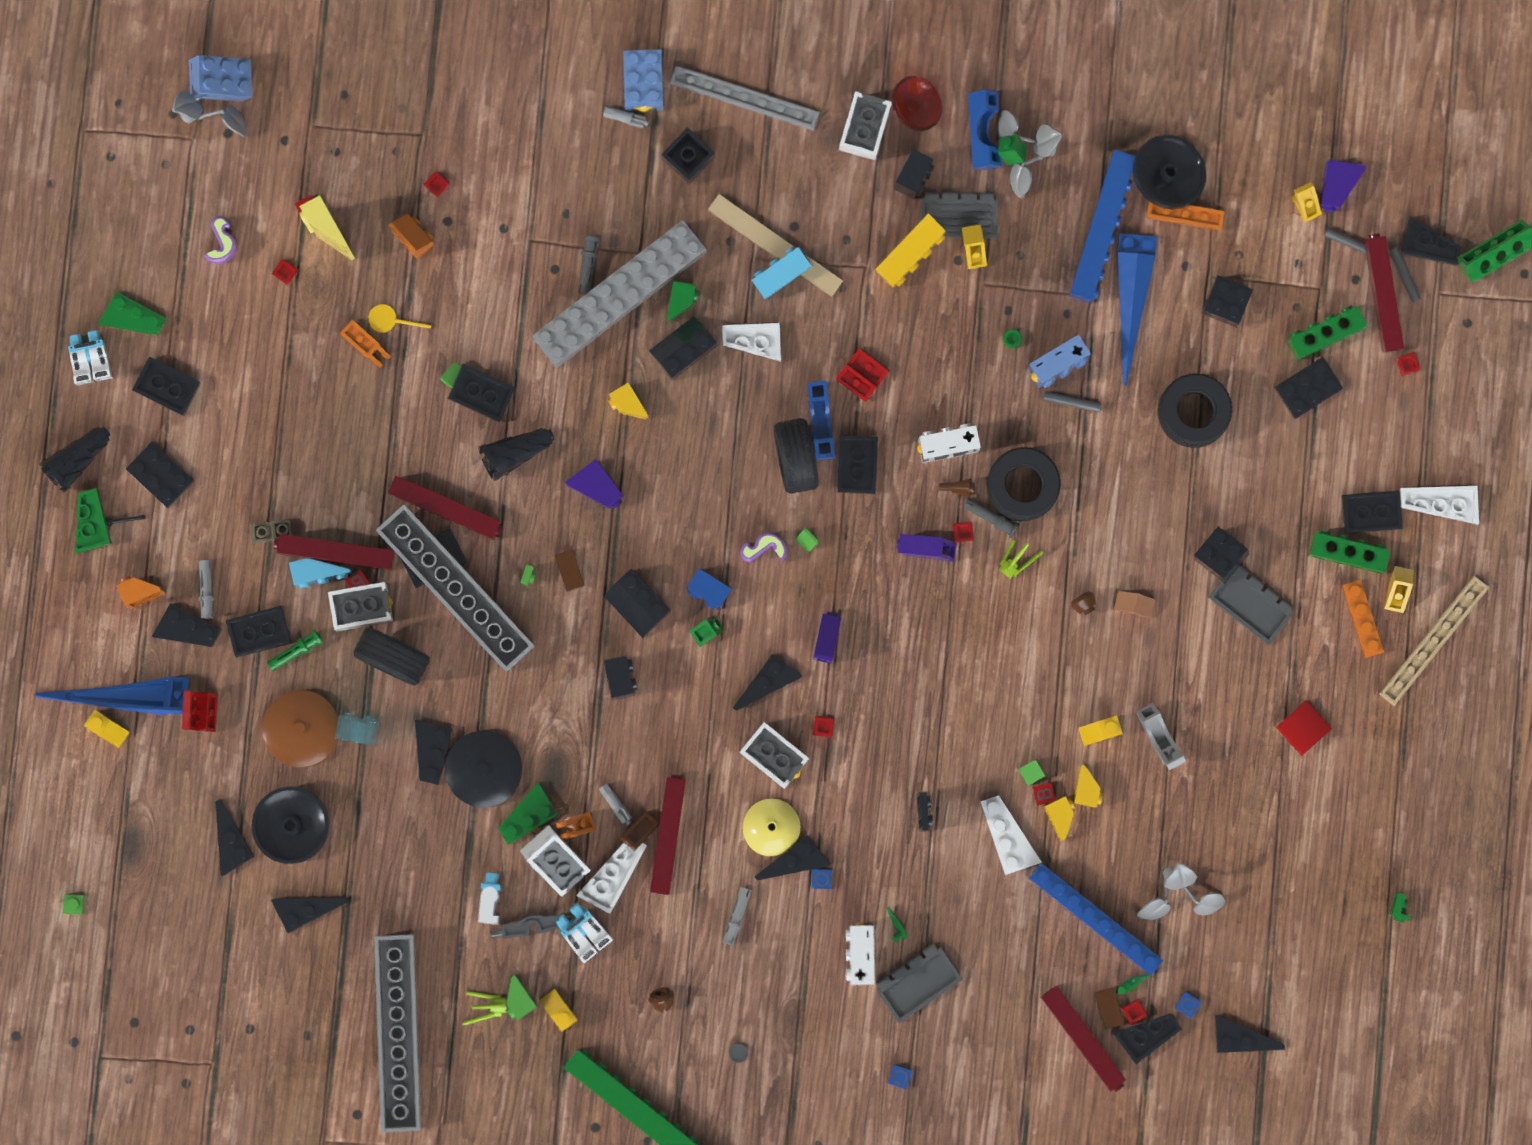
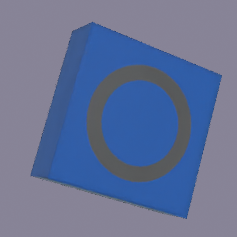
M812 869V889H831L832 870Z
M1184 992L1175 1009L1192 1019L1202 1002Z
M894 1065L888 1084L907 1090L912 1071Z

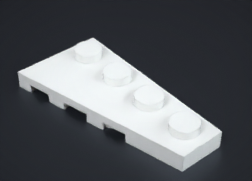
M1477 486L1400 488L1401 508L1479 524Z
M1000 796L981 801L980 803L1004 874L1007 875L1042 863Z
M623 843L576 896L611 914L647 845L642 843L634 852Z

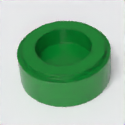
M1015 329L1007 330L1003 336L1004 345L1009 349L1019 347L1022 342L1021 333Z

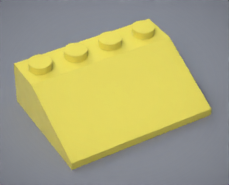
M320 195L300 206L302 212L299 214L310 233L314 232L318 238L350 260L355 259Z

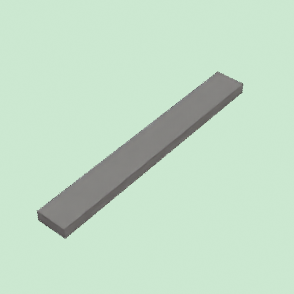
M677 65L670 81L671 85L812 131L815 129L820 114L818 111Z

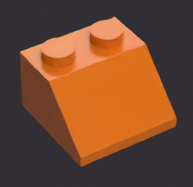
M405 214L391 222L389 227L409 252L418 259L434 245L432 241L433 236L427 230L423 231L419 227L421 223L414 215L410 217L408 214Z
M130 576L121 579L120 584L116 585L124 605L129 609L136 608L166 594L164 589L140 579L131 578Z

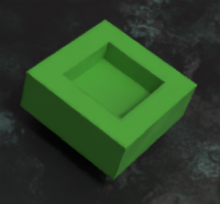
M526 565L520 582L522 585L529 587L530 583H534L537 574L534 572V567Z
M64 894L63 914H84L85 895Z

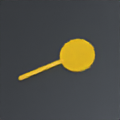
M385 304L373 307L368 315L370 326L377 332H388L396 323L432 328L430 324L397 319L395 311Z

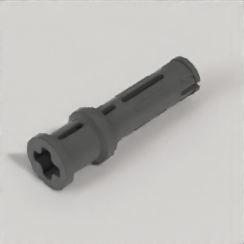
M584 236V251L581 252L583 264L578 293L587 294L590 291L595 259L598 258V242L601 241L599 237Z
M970 497L963 507L993 524L996 530L1005 532L1011 539L1020 526L1019 523L1010 521L1005 515L996 514Z

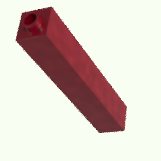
M1380 233L1368 235V239L1364 240L1382 353L1403 350L1404 343L1386 236L1380 237Z
M396 475L388 491L390 496L491 540H495L496 537L499 538L502 533L501 521Z
M279 534V538L274 539L273 549L277 550L276 554L388 571L392 569L394 550Z
M671 774V778L667 777L650 893L670 894L686 780H683L681 775Z
M1054 986L1040 996L1041 1000L1110 1092L1113 1090L1117 1092L1125 1086L1123 1084L1126 1081L1125 1077L1059 988Z

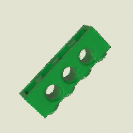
M1521 219L1457 257L1463 275L1473 283L1490 272L1497 270L1507 262L1512 261L1522 253L1529 251L1532 248V228Z
M1348 306L1342 309V313L1337 316L1331 314L1325 317V321L1320 324L1314 322L1308 325V330L1303 332L1297 330L1291 333V338L1287 340V343L1296 361L1366 329L1368 325L1359 307L1352 308V306ZM1339 320H1346L1348 327H1340ZM1322 328L1330 329L1331 335L1324 336ZM1305 336H1311L1314 339V343L1311 345L1307 344Z
M1319 530V533L1315 532L1313 534L1308 556L1384 574L1386 573L1391 550H1387L1386 546L1381 544L1371 546L1367 545L1368 542L1356 539V542L1350 541L1347 536L1338 535L1334 537L1330 536V532ZM1328 542L1335 544L1336 549L1334 552L1328 551L1326 547ZM1346 547L1353 548V556H1348L1345 553ZM1365 551L1372 553L1373 559L1371 561H1367L1364 558Z

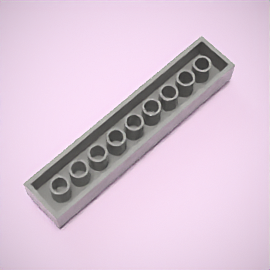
M684 220L680 221L532 335L533 340L557 369L707 253L706 248Z
M405 504L376 529L378 534L505 672L511 670L536 647Z
M415 935L374 936L381 1133L421 1131L422 1109Z

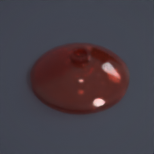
M919 76L905 77L895 85L891 101L893 111L898 120L908 129L917 132L933 128L940 120L942 113L941 99L935 87L929 81Z

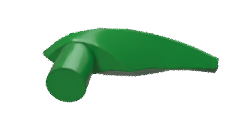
M887 906V911L896 930L891 939L897 943L902 937L907 938V932L890 907Z
M1139 975L1126 980L1118 987L1117 994L1132 991L1142 981L1149 978V975Z

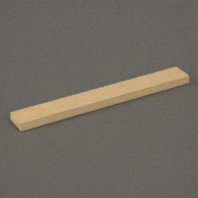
M718 194L708 208L709 212L775 258L779 257L781 260L786 256L785 252L793 247V245L720 194ZM807 256L813 267L801 274V276L833 297L843 283V280Z
M1474 575L1381 690L1379 695L1395 706L1489 589V586Z

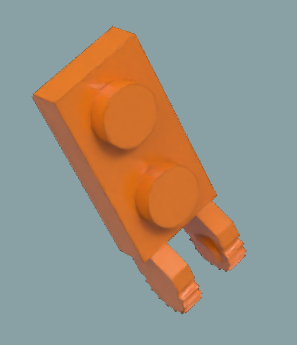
M351 320L339 333L379 368L383 365L381 361L373 356L376 350L384 358L389 359L391 357L354 320Z
M590 812L567 818L556 824L557 828L566 826L567 832L560 835L561 840L596 830Z

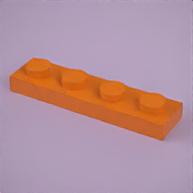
M1149 201L1146 218L1221 231L1225 211L1192 205L1170 210L1158 207Z
M1361 579L1342 585L1364 657L1368 658L1384 653Z

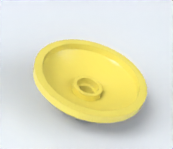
M764 799L755 803L746 813L743 821V834L748 845L757 853L764 856H779L796 844L800 835V820L796 811L788 803L779 799ZM771 823L776 827L773 831L768 829V825Z

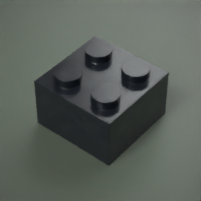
M686 128L661 154V159L689 185L715 158V152L689 128Z
M913 149L895 182L894 190L912 199H915L916 195L920 196L925 188V178L929 180L934 171L933 159Z
M1217 275L1201 314L1237 328L1253 289Z
M1218 526L1194 554V558L1197 563L1223 583H1226L1249 556V551L1244 545Z
M627 656L603 660L611 699L617 700L635 696L634 691H638L636 679L631 678V672H634L631 659L628 660Z

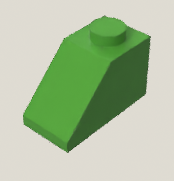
M512 976L506 1004L509 1008L506 1011L512 1019L516 1017L519 1020L538 1006L517 976Z

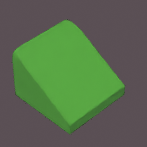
M454 362L441 376L440 380L452 388L461 366Z
M807 528L796 538V541L807 552H810L819 543V540Z
M1036 759L1018 769L1027 786L1045 776Z

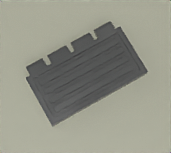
M925 192V199L921 198V221L929 213L946 231L944 234L946 238H963V227L981 224L983 238L997 239V200H994V193H980V200L977 199V193L961 192V199H958V192H942V199H939V192Z
M1240 565L1226 583L1221 581L1208 599L1265 644L1269 645L1291 618L1292 614L1290 611L1293 609V606L1284 599L1278 604L1276 601L1280 596L1269 587L1264 592L1261 591L1265 584L1254 575L1247 580L1246 577L1250 572Z
M932 943L922 950L926 958L923 959L918 953L906 961L910 969L907 970L902 964L890 972L894 980L891 981L886 975L876 982L880 988L877 991L898 1023H901L963 980L941 947L937 949Z

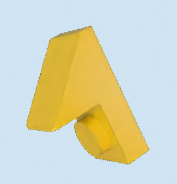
M1311 182L1294 190L1295 195L1292 198L1304 222L1322 215L1315 187Z

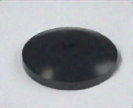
M1160 135L1148 140L1136 153L1133 162V176L1139 191L1148 201L1158 207L1175 210L1190 205L1201 195L1206 184V167L1200 153L1188 141L1173 135Z
M476 731L463 736L452 746L445 763V776L451 791L462 802L474 807L489 808L502 804L515 793L522 778V761L516 747L503 735L492 731Z
M282 787L268 793L258 803L252 817V834L256 845L268 858L283 864H298L311 859L323 848L329 835L330 822L324 804L315 794L299 787Z

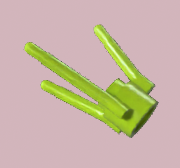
M1013 539L1003 560L999 564L1001 565L999 570L1010 579L1012 576L1016 577L1023 569L1039 558L1044 551L1041 550L1016 569L1018 567L1016 562L1026 551L1029 543L1024 545L1013 560H1008L1016 542Z
M472 991L466 992L467 995L493 999L490 1000V1004L472 1005L471 1008L490 1009V1012L494 1013L464 1021L463 1025L492 1017H501V1013H506V999L500 998V995Z

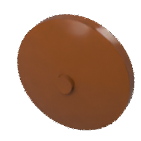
M306 690L291 691L277 698L268 708L263 720V738L270 753L282 763L293 767H310L325 760L335 749L340 736V721L332 704L323 696Z

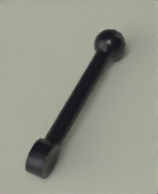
M145 515L116 520L107 519L106 521L108 526H112L115 523L143 520Z

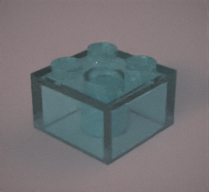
M345 713L344 716L339 715L335 738L377 747L381 724L374 717L364 716L363 719H358L356 714Z

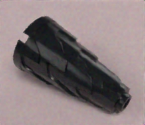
M105 427L93 428L78 440L73 441L62 450L60 449L47 459L42 460L39 466H42V471L55 486L59 484L61 486L60 490L65 493L94 458L108 445L111 434Z
M540 428L529 433L480 445L478 450L479 454L484 453L485 455L482 458V462L490 478H493V481H497L500 477L518 468L536 454L551 447L550 445L553 444L552 441L555 438L551 430Z

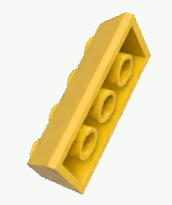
M928 213L876 268V272L893 288L896 285L900 287L905 282L907 273L909 271L913 273L919 267L918 262L922 258L926 259L933 252L931 248L935 244L940 245L946 238L944 236L946 231Z

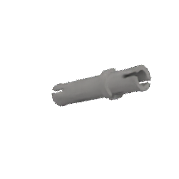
M200 560L199 601L201 604V618L210 619L213 618L212 605L214 601V596H212L211 560Z
M740 887L732 915L726 924L727 929L722 940L723 943L734 946L738 931L742 927L740 924L752 892L751 890Z

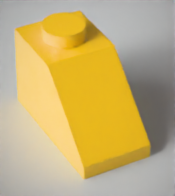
M981 224L963 227L962 234L968 269L987 266Z
M629 383L609 394L610 400L608 402L613 410L617 409L621 414L637 418H649Z
M1398 566L1394 567L1389 583L1385 609L1404 613L1413 587L1414 570Z
M97 710L93 711L84 724L86 728L120 748L130 733Z
M1117 716L1078 728L1084 746L1123 734Z
M1080 765L1073 804L1097 808L1098 804L1101 805L1103 793H1100L1101 788L1087 767Z
M1066 796L1044 806L1060 842L1066 839L1074 816L1073 810L1075 809L1072 800H1067Z
M556 989L539 1000L562 1032L578 1020Z

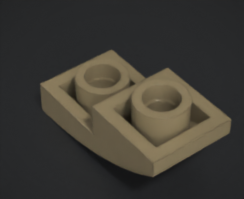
M290 519L252 523L249 525L251 544L272 542L275 538H279V534L292 536Z

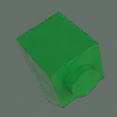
M673 281L667 316L668 322L678 318L693 307L694 301H698L699 291L696 290V285Z

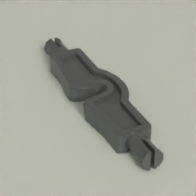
M563 914L548 917L530 915L523 918L520 922L502 925L501 929L490 931V934L498 933L490 936L491 939L502 936L504 939L529 936L531 934V923H536L539 933H545L559 928L556 919ZM568 915L565 917L569 920L570 918H574L575 916Z

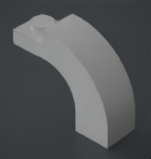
M1154 703L1136 711L1140 723L1163 765H1166L1171 770L1186 762L1184 755L1170 736L1161 713Z

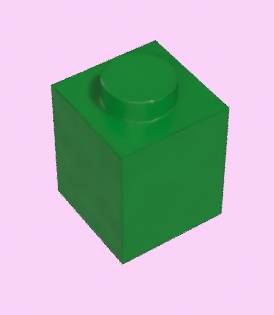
M1017 134L1000 137L997 153L1007 165L1025 162L1027 146Z

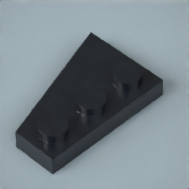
M1409 216L1401 254L1457 266L1459 262L1457 257L1460 256L1462 247Z
M170 603L152 637L213 647L222 630Z
M415 720L419 779L423 782L439 785L453 729Z
M1167 1014L1113 1032V1035L1134 1063L1137 1064L1180 1032L1182 1028L1171 1014Z

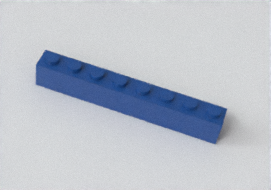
M1114 150L1069 297L1091 303L1093 299H1097L1100 288H1097L1098 280H1103L1105 270H1102L1104 263H1108L1111 253L1108 252L1109 244L1113 245L1116 234H1113L1115 227H1119L1122 217L1118 216L1120 209L1125 207L1127 198H1124L1125 191H1129L1132 180H1129L1131 173H1133L1134 155Z
M1042 863L1029 876L1028 879L1148 975H1152L1162 963L1163 959Z

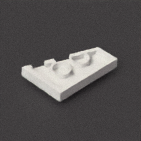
M779 323L722 325L724 346L781 362Z

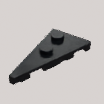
M772 654L733 709L737 711L800 679L802 675Z
M219 799L215 804L220 874L224 876L253 859L254 855L221 799Z
M807 835L757 874L755 879L758 881L826 867L830 863Z
M346 898L272 899L271 902L287 933H290L348 903V900Z
M1215 1015L1217 1053L1285 1050L1284 1044L1219 1015Z

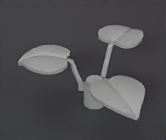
M181 91L177 94L172 111L180 113L184 122L191 123L204 117L223 114L222 120L228 128L240 136H246L244 117L234 107L228 106L225 110L221 109L202 114L203 108L197 103L200 98L194 99L192 94L187 91Z
M1007 110L1001 111L997 124L999 138L1016 134L1015 132L1018 130L1019 125L1015 115ZM1044 124L1039 127L1036 140L1019 136L1021 140L1035 143L1033 151L1037 154V157L1023 162L1022 166L1015 164L1011 169V187L1019 198L1024 197L1032 182L1031 171L1026 165L1042 160L1043 157L1053 156L1056 153V147L1063 133L1055 130L1050 125Z
M1177 862L1175 867H1168L1163 871L1165 899L1155 898L1138 912L1137 917L1155 920L1165 916L1171 908L1170 904L1167 903L1169 901V889L1177 890L1183 887L1197 904L1194 907V912L1199 915L1215 913L1225 904L1226 900L1222 894L1217 892L1208 893L1200 900H1197L1187 887L1196 881L1197 876L1195 872L1188 866Z

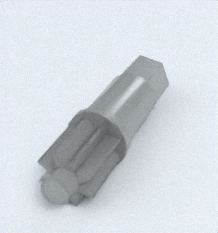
M609 106L605 107L603 117L639 128H644V126L649 124L645 116Z
M607 783L599 789L622 825L624 823L627 826L631 824L630 819L632 816Z

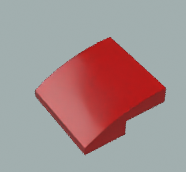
M859 348L836 377V380L866 402L890 370Z
M184 691L182 730L216 732L218 694Z
M1307 700L1276 727L1301 756L1332 729Z

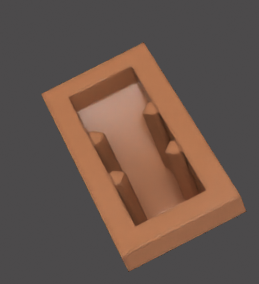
M1118 591L1114 610L1151 618L1155 599L1138 593Z

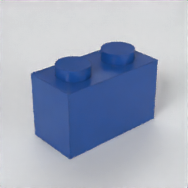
M700 568L687 586L690 596L697 600L699 597L706 601L704 604L712 610L715 608L720 609L732 591L731 588Z

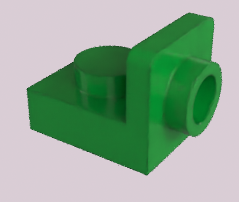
M711 616L689 632L699 647H701L715 636L721 634L723 629L721 628L720 621Z
M1395 893L1389 915L1394 916L1393 920L1405 923V920L1411 921V916L1401 914V911H1404L1407 906L1408 900L1405 899L1406 895Z

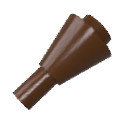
M971 479L953 482L952 484L940 483L939 491H951L971 497V494L975 493V482H972Z

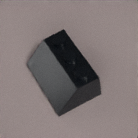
M693 316L650 349L649 352L673 381L716 348L717 342Z
M632 569L623 575L604 595L608 602L642 638L671 613L669 608Z

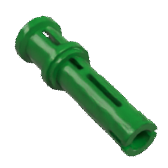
M313 629L311 634L303 639L299 638L298 643L268 660L267 664L274 672L302 653L308 654L310 649L318 644H324L318 632Z

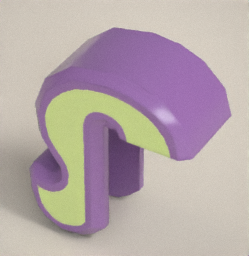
M217 216L212 220L211 226L221 248L204 255L210 263L216 265L224 264L234 258L238 250L236 240L227 232L232 230L230 222L223 216Z
M767 532L757 538L753 547L750 546V542H746L741 547L740 555L743 561L751 563L772 548L779 559L784 562L787 558V547L783 539L777 534Z

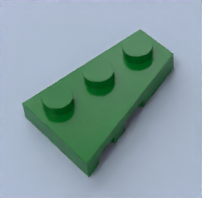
M116 291L98 325L158 336L167 319Z
M95 488L78 493V521L75 533L76 547L74 548V554L112 544L99 489Z
M539 782L498 828L508 845L533 831L535 827L541 826L558 816Z

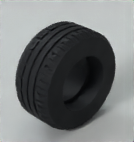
M1200 373L1183 375L1175 379L1165 389L1159 400L1158 420L1161 428L1178 445L1190 448L1207 446L1220 438L1231 422L1233 413L1231 397H1229L1227 389L1224 388L1220 381L1218 382L1212 376L1209 377V375ZM1187 394H1201L1211 403L1213 414L1207 425L1201 428H1191L1180 420L1177 413L1178 403Z
M797 418L796 420L777 422L773 427L785 491L794 494L796 492L815 490L819 486V478L807 420Z
M1031 447L1015 448L1003 453L992 465L987 478V493L993 507L1000 514L1005 515L1006 518L1020 522L1032 521L1045 515L1055 504L1061 489L1060 474L1055 463L1044 452ZM1029 467L1040 476L1042 482L1041 491L1032 501L1019 502L1008 494L1006 479L1008 474L1015 468Z
M371 627L363 630L362 636H360L356 644L357 647L353 651L355 658L413 686L420 683L421 677H423L427 669L426 666L430 662L429 656Z

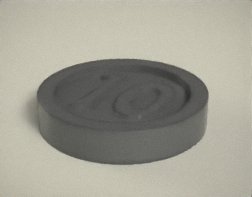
M734 1044L729 1050V1057L735 1063H742L748 1057V1050L743 1044Z

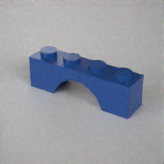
M985 89L969 93L973 169L989 170L1002 167V158L997 153L998 146L991 141L989 136L990 121L994 114L999 111L998 91Z
M827 381L807 383L816 461L835 459Z

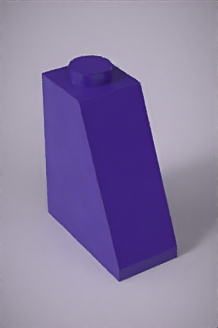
M1328 160L1325 164L1319 203L1320 208H1324L1323 211L1325 212L1338 211L1365 171L1366 166Z
M596 459L565 482L568 488L607 509L611 507L615 509L623 503L621 499L624 496Z
M900 534V539L897 541L898 553L905 556L954 562L957 543L945 538Z
M827 611V614H822L813 660L832 664L841 617H838V613Z

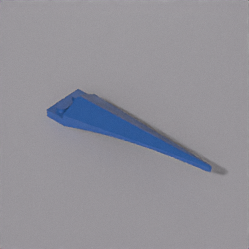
M1119 233L1117 262L1124 386L1127 385L1156 257V236Z
M165 677L101 688L39 692L35 696L37 698L165 716L167 714L183 715L184 691H189L190 678Z

